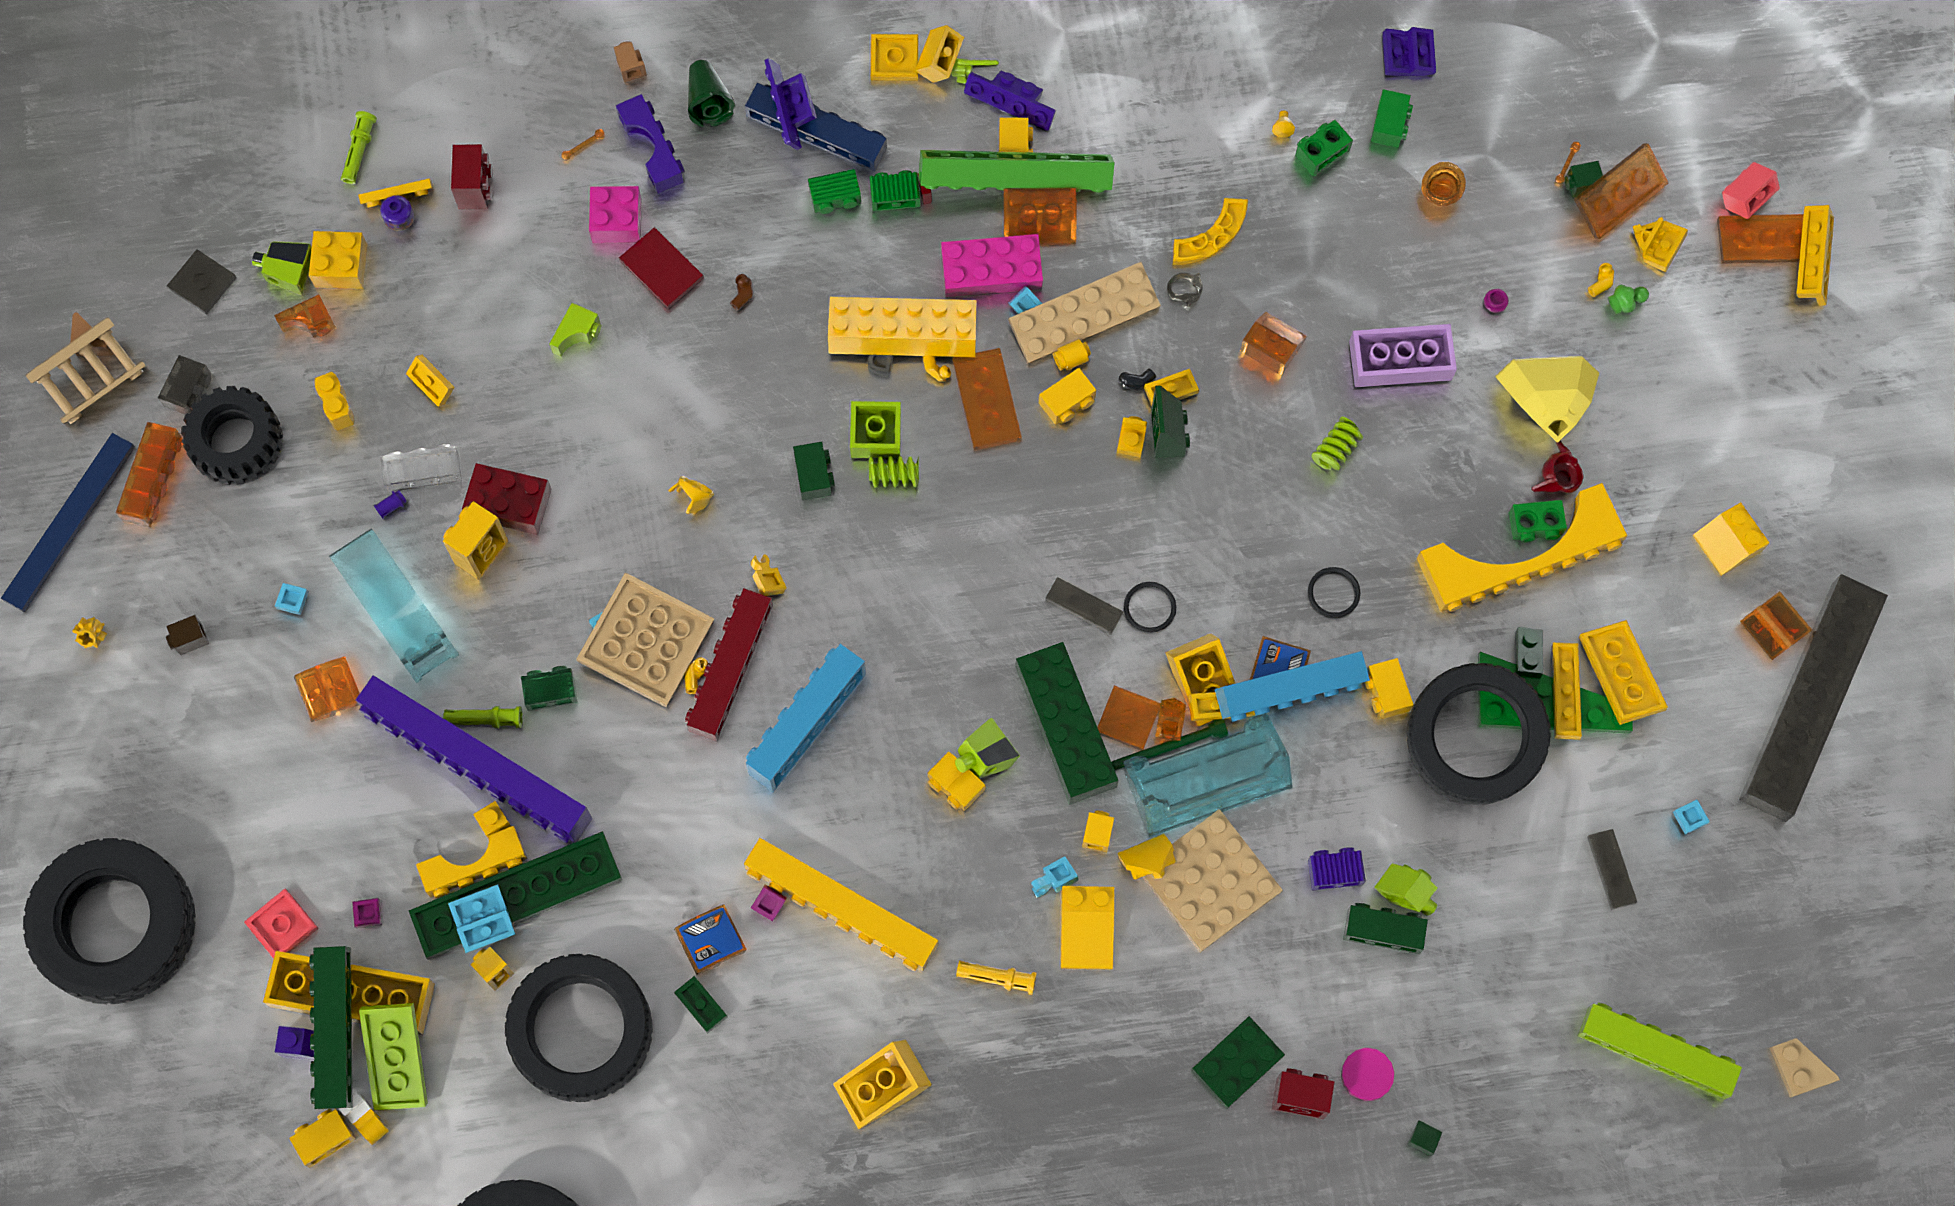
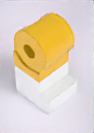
M357 1092L353 1095V1108L339 1109L371 1145H374L389 1132V1129L380 1120L381 1118L364 1097Z

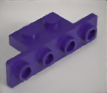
M767 58L764 60L766 65L765 75L771 84L772 90H770V94L777 106L776 116L782 125L783 141L786 145L799 150L802 146L797 127L817 118L806 76L800 73L784 81L780 65Z
M1002 70L992 81L973 72L968 75L964 89L965 94L1018 118H1028L1029 123L1048 131L1051 128L1056 110L1038 102L1043 92L1042 88Z

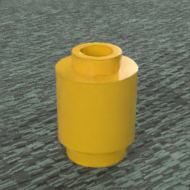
M1078 339L1057 348V351L1053 353V358L1060 371L1064 369L1068 371L1088 362V356L1091 355L1088 344L1086 342L1082 343Z

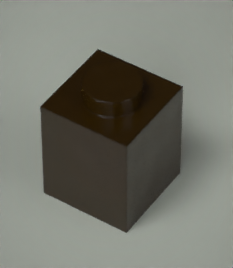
M196 615L166 626L169 635H166L167 643L171 650L175 649L180 655L209 644L203 625Z

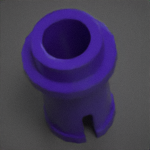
M394 490L391 491L392 494L373 505L382 519L400 506L402 508L405 507L403 504L407 500L400 490L396 492Z

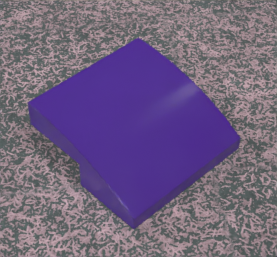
M1411 27L1408 31L1386 28L1382 32L1385 75L1426 76L1436 73L1434 32L1432 29Z

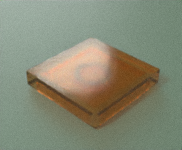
M1114 685L1098 724L1100 735L1138 750H1144L1161 703Z

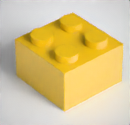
M313 231L309 278L315 288L363 289L368 244L362 232Z

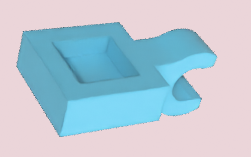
M1064 856L1044 867V876L1032 881L1031 885L1033 886L1032 891L1038 898L1047 893L1051 887L1057 893L1062 890V886H1069L1077 882L1078 875Z

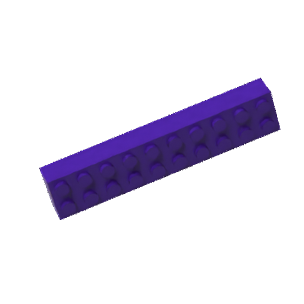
M373 675L355 701L360 706L359 711L364 714V718L375 725L380 722L385 727V731L396 738L401 735L406 740V744L413 749L419 751L422 748L427 753V757L437 764L443 761L449 767L448 770L458 777L465 775L470 780L469 783L481 791L483 788H486L491 793L490 796L503 804L504 801H507L512 806L511 809L524 817L528 814L533 819V823L544 830L549 827L555 833L554 836L564 843H567L569 840L573 843L577 842L593 818L586 806Z

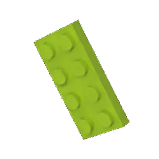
M414 1003L362 1006L359 1014L373 1109L389 1110L426 1107L428 1100Z

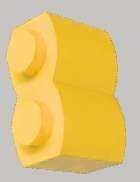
M329 372L316 377V391L323 402V410L334 429L339 431L354 425L353 411L346 400L345 390L337 376L333 372Z
M948 751L927 773L930 779L928 784L936 792H944L948 796L947 802L954 809L957 810L960 807L963 811H966L986 790V785L970 770L964 773L960 772L955 765L957 758Z

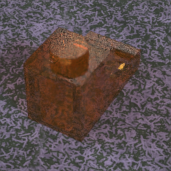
M319 294L274 315L283 333L290 330H304L311 333L313 338L317 336H325L332 329L336 328Z

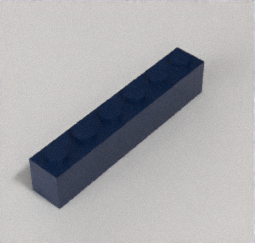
M757 83L745 104L746 117L783 132L782 125L776 116V103L770 94V90H772L771 85ZM813 104L817 118L797 127L799 139L875 172L887 150V138L878 131H869L857 122H848L841 119L838 114L834 112L827 113Z

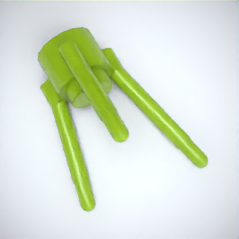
M956 58L951 76L957 77V83L966 84V77L973 71V65H998L999 61Z

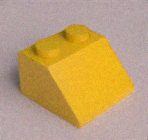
M1741 502L1721 513L1693 534V537L1720 576L1760 554L1769 544V541Z

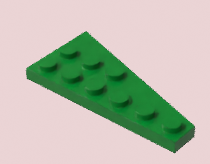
M1481 651L1478 653V663L1499 665L1516 673V664ZM1544 674L1541 679L1521 676L1526 680L1525 682L1531 684L1537 691L1539 698L1542 699L1546 707V713L1549 716L1550 730H1554L1553 677ZM1580 688L1582 731L1631 733L1633 731V721L1619 725L1607 697ZM1478 691L1479 727L1522 729L1516 712L1508 702L1493 693Z

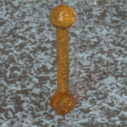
M602 129L596 130L595 135L569 151H563L561 157L564 160H569L572 154L596 139H603L605 136Z
M1579 142L1571 144V152L1560 174L1555 178L1557 183L1561 184L1565 181L1564 175L1574 154L1580 150L1581 145Z

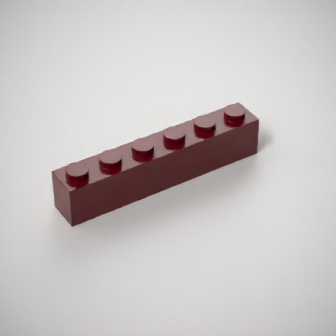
M743 588L741 595L737 594L732 605L734 609L732 617L726 618L723 626L724 636L722 640H717L713 653L716 654L712 663L709 662L704 672L705 682L703 686H698L694 699L697 700L693 709L689 708L686 714L685 722L689 732L716 742L718 741L773 607L772 598Z

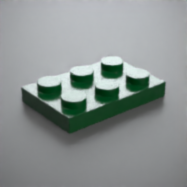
M1248 1016L1191 1070L1228 1109L1279 1062L1285 1054L1256 1022Z

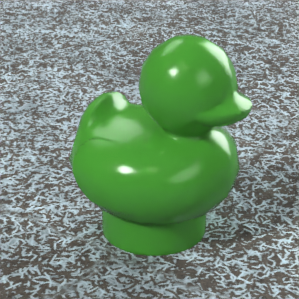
M1619 285L1615 288L1614 294L1608 297V300L1616 315L1621 312L1631 313L1635 310L1636 302L1642 304L1647 301L1649 292L1647 288L1642 286L1633 289L1632 287Z

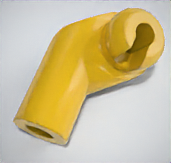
M698 657L685 672V689L687 694L696 693L698 680L704 675L708 661L703 657Z

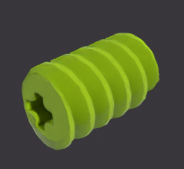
M1344 416L1340 417L1339 422L1335 423L1334 429L1329 431L1328 437L1323 439L1322 444L1318 445L1316 452H1313L1311 455L1313 461L1326 470L1331 468L1339 470L1341 466L1337 461L1345 463L1346 458L1343 454L1350 456L1352 451L1349 447L1356 448L1358 446L1354 439L1358 441L1363 439V435L1356 424Z
M869 456V482L872 481L874 488H877L879 482L882 481L884 488H887L890 480L894 487H898L900 480L903 486L907 487L911 480L913 486L917 487L919 483V456L916 463H914L912 456L908 457L906 463H904L902 456L898 457L897 463H894L892 456L888 457L887 463H884L882 456H879L877 463H874L872 456Z

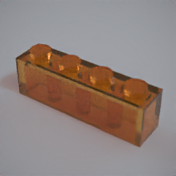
M147 422L116 510V514L122 521L151 528L153 520L157 519L160 499L165 496L167 491L166 482L168 476L173 473L175 468L174 459L176 453L180 452L183 445L182 436L176 428Z

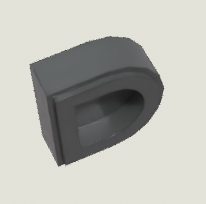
M869 355V370L876 375L889 377L894 355Z

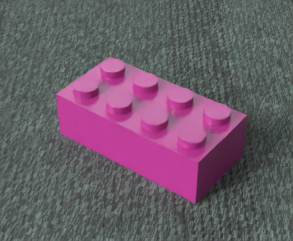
M1038 234L941 242L945 297L1017 292L1025 286L1030 290L1042 289L1043 276Z

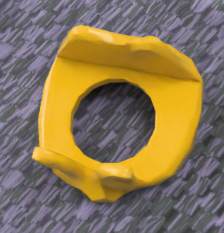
M684 475L680 476L678 482L668 490L673 492L677 488L676 491L680 493L683 489L692 499L686 514L693 513L696 515L698 511L704 509L709 504L710 499L714 496V492L700 482L688 479Z

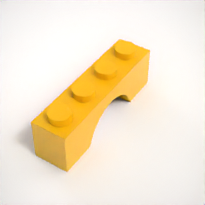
M511 826L489 835V844L486 852L478 861L464 866L454 865L446 861L441 855L420 862L416 866L426 893L430 898H440L448 895L451 889L456 887L462 889L474 884L476 879L482 877L487 879L497 875L499 870L523 864L522 861L528 858L516 828Z

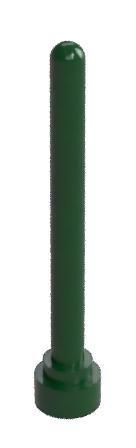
M1213 719L1212 723L1208 724L1206 728L1113 760L1114 770L1211 736L1218 739L1229 736L1224 719Z

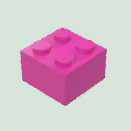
M639 186L590 187L589 233L592 243H636L641 239L642 198Z

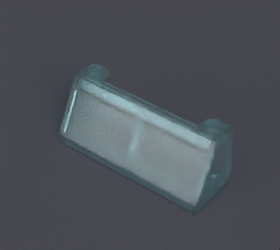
M1267 713L1250 717L1244 724V731L1158 761L1149 763L1148 759L1143 756H1135L1123 761L1127 782L1149 837L1209 817L1219 809L1221 812L1293 788L1289 754Z

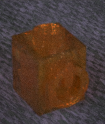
M1176 698L1161 700L1155 733L1156 737L1181 740L1186 704Z

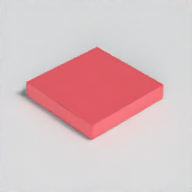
M286 888L244 921L273 958L276 951L289 953L318 929Z

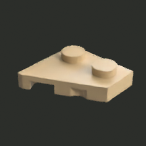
M1797 1038L1770 1048L1790 1098L1840 1080L1829 1067Z

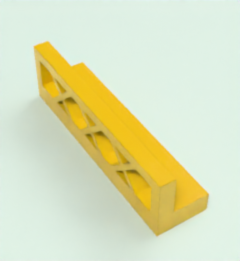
M1829 205L1805 206L1796 294L1798 298L1816 297L1819 306L1827 305L1834 228V216Z

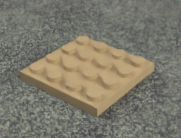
M625 572L576 660L667 708L688 666L691 664L710 630L714 618Z
M1220 809L1172 844L1176 862L1164 868L1165 875L1162 878L1154 879L1152 874L1143 876V879L1200 953L1283 891Z

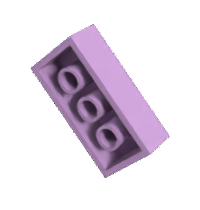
M1451 324L1357 330L1352 332L1349 341L1355 387L1450 381L1457 370Z

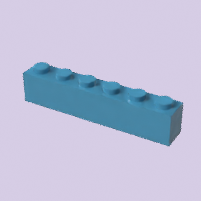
M1360 651L1215 689L1222 719L1231 717L1233 722L1247 718L1246 713L1254 711L1255 716L1268 713L1271 706L1278 705V709L1291 707L1294 700L1301 699L1302 703L1317 700V694L1324 693L1325 697L1340 694L1338 690L1340 688L1347 687V691L1362 688L1361 683L1370 681L1363 653Z

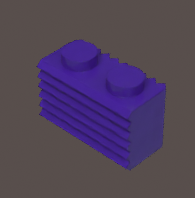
M1353 847L1339 849V853L1329 854L1328 850L1313 852L1314 855L1308 859L1312 891L1359 886L1366 882L1362 852L1360 850L1355 851Z

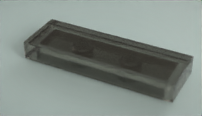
M1059 577L1056 578L1045 598L1049 603L1112 635L1124 612Z
M1610 829L1588 835L1587 839L1611 910L1636 904L1637 899L1614 830Z

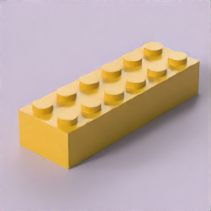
M830 297L828 353L975 357L977 300Z
M276 951L263 1003L271 1008L310 1014L311 1007H314V996L311 997L310 981L314 980V970L310 969V957ZM351 964L352 1022L361 1024L359 1010L362 1006L414 1003L418 1034L423 1035L435 983L430 978Z

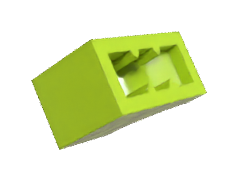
M571 303L549 343L552 353L562 356L574 344L580 342L590 344L593 337L596 338L599 335L602 327L598 314Z

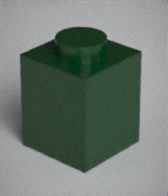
M1599 160L1573 165L1565 176V186L1567 190L1571 191L1572 198L1599 193L1605 183Z

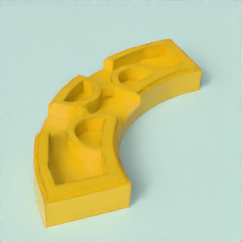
M1224 198L1222 211L1209 230L1194 237L1174 239L1173 265L1192 264L1216 255L1229 245L1242 227L1247 211L1248 199Z

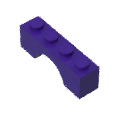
M640 94L617 104V114L627 135L645 137L655 146L654 153L645 166L657 194L684 183L682 173H685L684 167L680 159L675 160L672 155L675 153V150L670 140L665 141L662 135L665 133L660 120L655 121L653 117L655 111L651 102H646L643 95Z

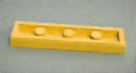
M1553 642L1551 647L1554 738L1580 740L1582 730L1578 643Z

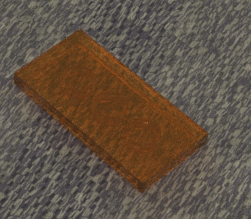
M1643 143L1578 195L1574 201L1593 237L1600 239L1669 184L1650 145Z
M1804 214L1752 215L1749 219L1740 215L1719 216L1717 218L1722 264L1799 262Z
M1000 348L977 352L975 357H953L952 362L973 450L1021 441L1022 436Z

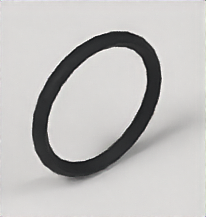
M1328 567L1320 570L1312 577L1308 586L1310 603L1319 613L1328 617L1346 616L1357 607L1360 601L1361 592L1358 581L1354 575L1343 568ZM1338 572L1347 576L1352 581L1355 587V599L1349 608L1341 612H1329L1317 604L1313 596V587L1316 580L1323 574Z
M1142 582L1134 586L1127 593L1124 600V614L1133 627L1143 632L1151 633L1165 629L1176 615L1177 606L1173 594L1168 588L1157 582ZM1155 587L1165 592L1169 597L1171 613L1163 624L1157 627H1144L1135 622L1131 617L1129 601L1132 595L1141 588Z

